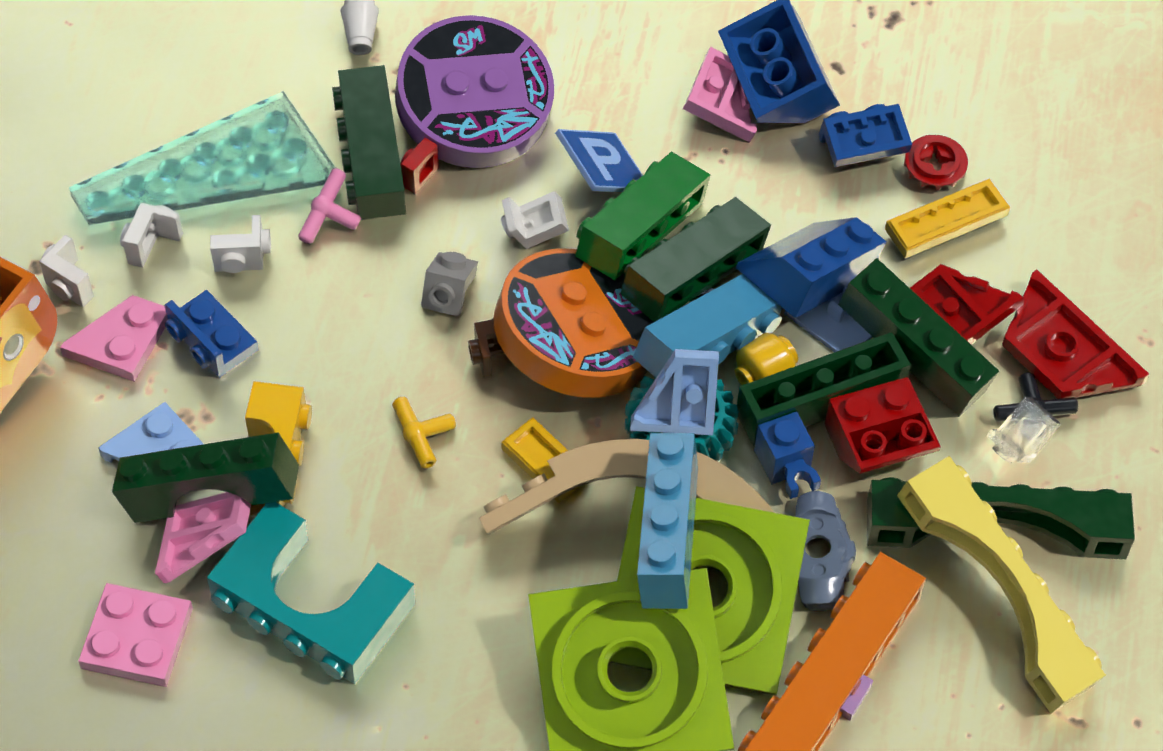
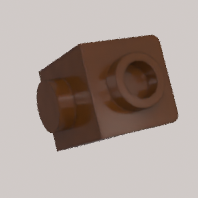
M494 318L474 323L475 339L468 341L472 364H480L483 378L492 376L491 356L505 354L495 334Z

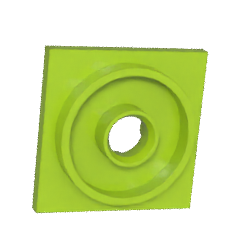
M636 486L617 581L638 578L637 571L645 495L644 487ZM696 498L691 570L703 566L713 567L725 576L728 583V592L721 604L713 608L724 684L777 695L810 519ZM637 648L621 649L609 661L611 663L653 671L650 658L646 653Z
M707 568L691 570L688 609L642 608L638 578L528 594L549 751L734 750ZM624 648H637L646 653L652 662L653 671L650 681L645 687L635 692H624L617 689L608 677L607 669L611 657L617 651Z

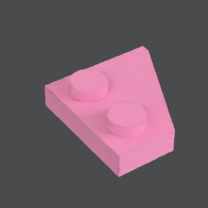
M710 47L704 57L683 109L750 143L757 131L756 124L751 123L750 104L729 56Z
M132 295L63 342L60 347L63 357L135 382L166 328L165 322L168 319L165 306Z
M226 492L176 505L174 517L167 518L155 574L163 583L171 582L246 533L251 504L237 495Z

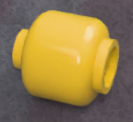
M764 333L737 351V368L734 370L738 382L744 385L795 367L796 363H798V355L791 342L784 336Z

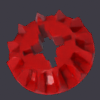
M925 135L912 142L910 152L905 154L904 166L908 168L909 179L916 178L920 181L921 187L929 184L935 186L939 191L945 185L954 188L957 181L965 177L968 168V157L963 147L955 140L943 135ZM933 154L938 159V163L942 165L939 171H936L933 164L930 163Z

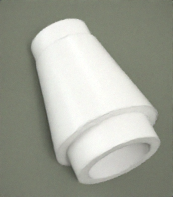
M345 0L340 11L349 52L355 55L368 54L372 50L379 9L375 5L374 0Z

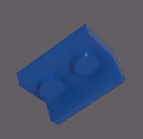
M875 104L864 111L849 114L846 111L833 113L823 119L818 135L821 143L827 142L834 167L908 153L912 148V142L899 104L889 106Z
M205 290L180 308L173 300L165 304L168 319L165 322V326L170 335L177 342L183 340L190 347V352L199 366L203 369L209 367L219 378L259 351L258 342L208 290Z

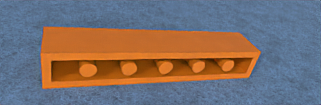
M882 552L878 554L871 565L865 562L853 580L852 585L856 586L850 597L842 595L830 615V618L834 619L827 630L819 628L807 649L811 654L804 664L799 661L794 664L784 683L788 688L781 698L774 695L770 699L761 716V719L765 722L757 733L752 730L747 733L738 751H819L842 717L843 712L840 709L848 697L855 694L862 680L860 679L862 676L868 677L921 598L926 577Z

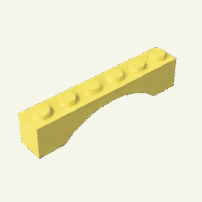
M948 456L906 482L897 496L923 532L943 538L966 551L983 565L1001 586L1014 609L1022 632L1025 651V678L1050 714L1093 687L1106 676L1101 669L1102 664L1098 655L1081 641L1075 632V625L1071 617L1064 610H1059L1049 596V589L1043 578L1031 571L1023 559L1020 546L1013 538L1007 537L997 523V516L993 508L986 501H982L972 488L968 473L963 467L956 465L952 458Z

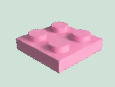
M106 583L78 660L80 668L167 687L193 610L191 601Z

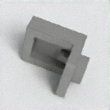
M439 252L426 270L421 306L425 309L459 316L463 310L465 291L476 276L478 261L466 259L463 254L458 252Z

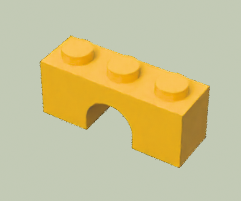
M253 381L245 415L248 437L279 432L299 466H301L304 454V441H300L302 429L309 430L312 418V405L306 404L304 387ZM294 496L291 500L277 501L276 503L285 507L286 503H293ZM266 503L251 504L249 515L257 516Z

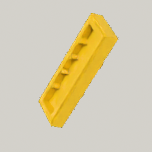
M989 178L886 221L885 230L906 259L1008 216L1010 206Z

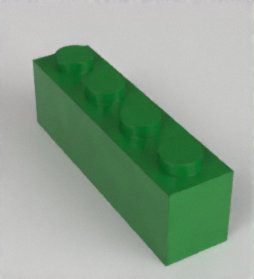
M672 151L661 161H654L643 176L637 181L635 179L631 180L618 197L608 199L599 213L593 218L587 217L581 223L576 234L579 242L575 257L616 281L624 274L626 266L633 258L637 256L643 257L703 204L711 174Z

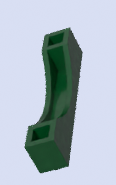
M893 477L871 480L867 497V546L911 548L932 535L920 529L897 496L907 481ZM972 482V488L982 501H986L993 508L997 516V523L1018 525L1044 533L1064 543L1082 557L1127 559L1135 540L1132 493H1118L1112 489L1078 491L1070 487L1040 489L1031 488L1024 484H1016L1010 487L988 486L982 482Z

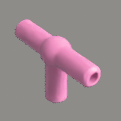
M332 169L319 196L312 200V210L298 235L299 239L304 243L312 244L326 217L352 230H356L361 217L333 203L346 178V174L342 170Z

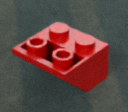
M909 377L829 399L824 424L839 459L860 474L940 451L939 441Z

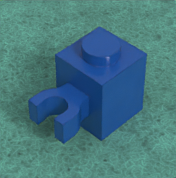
M797 411L759 424L754 452L771 485L786 480L785 490L790 499L798 497L799 487L795 482L797 480L807 481L812 491L820 489L821 479L817 471L811 467L815 445Z

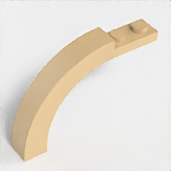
M619 439L591 443L566 451L547 460L555 476L548 480L545 474H541L523 484L522 488L525 493L509 500L505 494L486 504L484 509L487 514L479 517L487 534H491L562 494L594 481L623 477L646 479L649 440ZM697 452L698 478L696 498L775 513L761 495L742 477L723 464Z

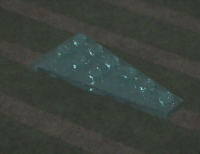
M282 91L69 187L72 199L88 225L133 218L140 202L153 206L163 205L175 211L322 186L325 184L331 170L336 167L285 92Z

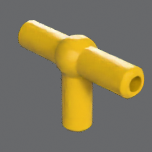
M406 397L396 398L392 406L403 427L404 439L411 444L422 468L428 469L433 467L437 460L426 437L455 429L456 422L454 416L449 413L419 422Z

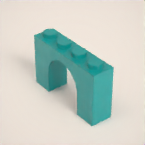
M276 502L266 503L248 525L246 533L236 540L207 576L211 600L222 611L229 614L235 611L245 617L248 624L260 634L268 635L271 633L283 640L285 647L299 657L307 655L319 662L320 667L331 677L338 680L344 677L353 684H356L415 606L414 583L377 562L350 599L340 607L319 614L302 613L288 607L278 598L275 590L283 572L309 541L306 520Z

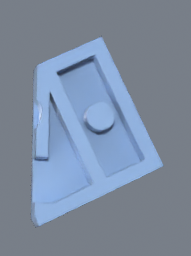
M675 349L632 414L630 431L713 435L719 351Z
M164 402L98 448L101 457L105 461L112 463L114 459L119 461L120 457L202 445L203 443L168 404Z

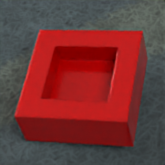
M424 138L415 149L410 148L401 160L403 185L406 190L416 195L439 169L438 145L427 138Z

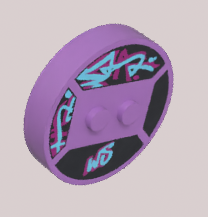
M475 15L447 18L421 31L410 42L403 53L395 86V104L398 116L406 132L417 145L424 138H427L438 145V159L468 168H487L502 165L526 153L541 137L554 99L553 74L545 55L537 44L521 30L506 22Z

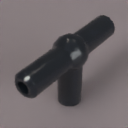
M1027 372L1018 378L1025 402L996 405L993 409L994 419L997 422L1020 419L1039 421L1048 416L1076 414L1078 411V401L1075 397L1042 400L1034 374Z

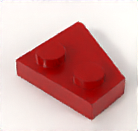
M942 264L910 287L914 293L971 345L1024 304L1023 297L1015 291H1011V294L989 286L988 281L974 276H964L958 270Z

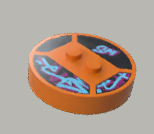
M577 249L544 250L521 260L513 267L505 279L493 317L497 340L503 352L515 367L533 381L550 390L582 398L616 395L637 384L648 370L639 364L633 356L644 328L654 322L620 294L625 280L624 274L616 281L575 257Z

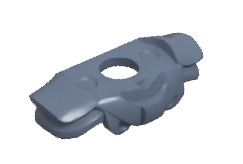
M810 491L798 498L795 517L810 519L805 547L810 540L822 538L829 542L831 549L826 556L813 558L806 553L804 548L798 580L800 598L805 608L810 611L832 610L839 598L844 595L845 582H849V572L852 563L855 561L856 547L854 541L850 540L846 524L841 519L834 497L826 492Z

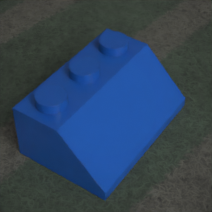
M776 0L718 31L758 123H807L840 106L803 22L790 0Z
M857 217L816 222L738 262L736 269L796 319L842 293L843 289L848 286L852 279L876 258L879 259L887 241Z

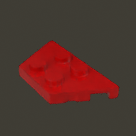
M1037 269L1032 272L1023 295L1024 304L1016 310L1002 343V346L1030 373L1034 374L1035 378L1057 399L1078 398L1138 387L1146 383L1149 373L1042 273Z

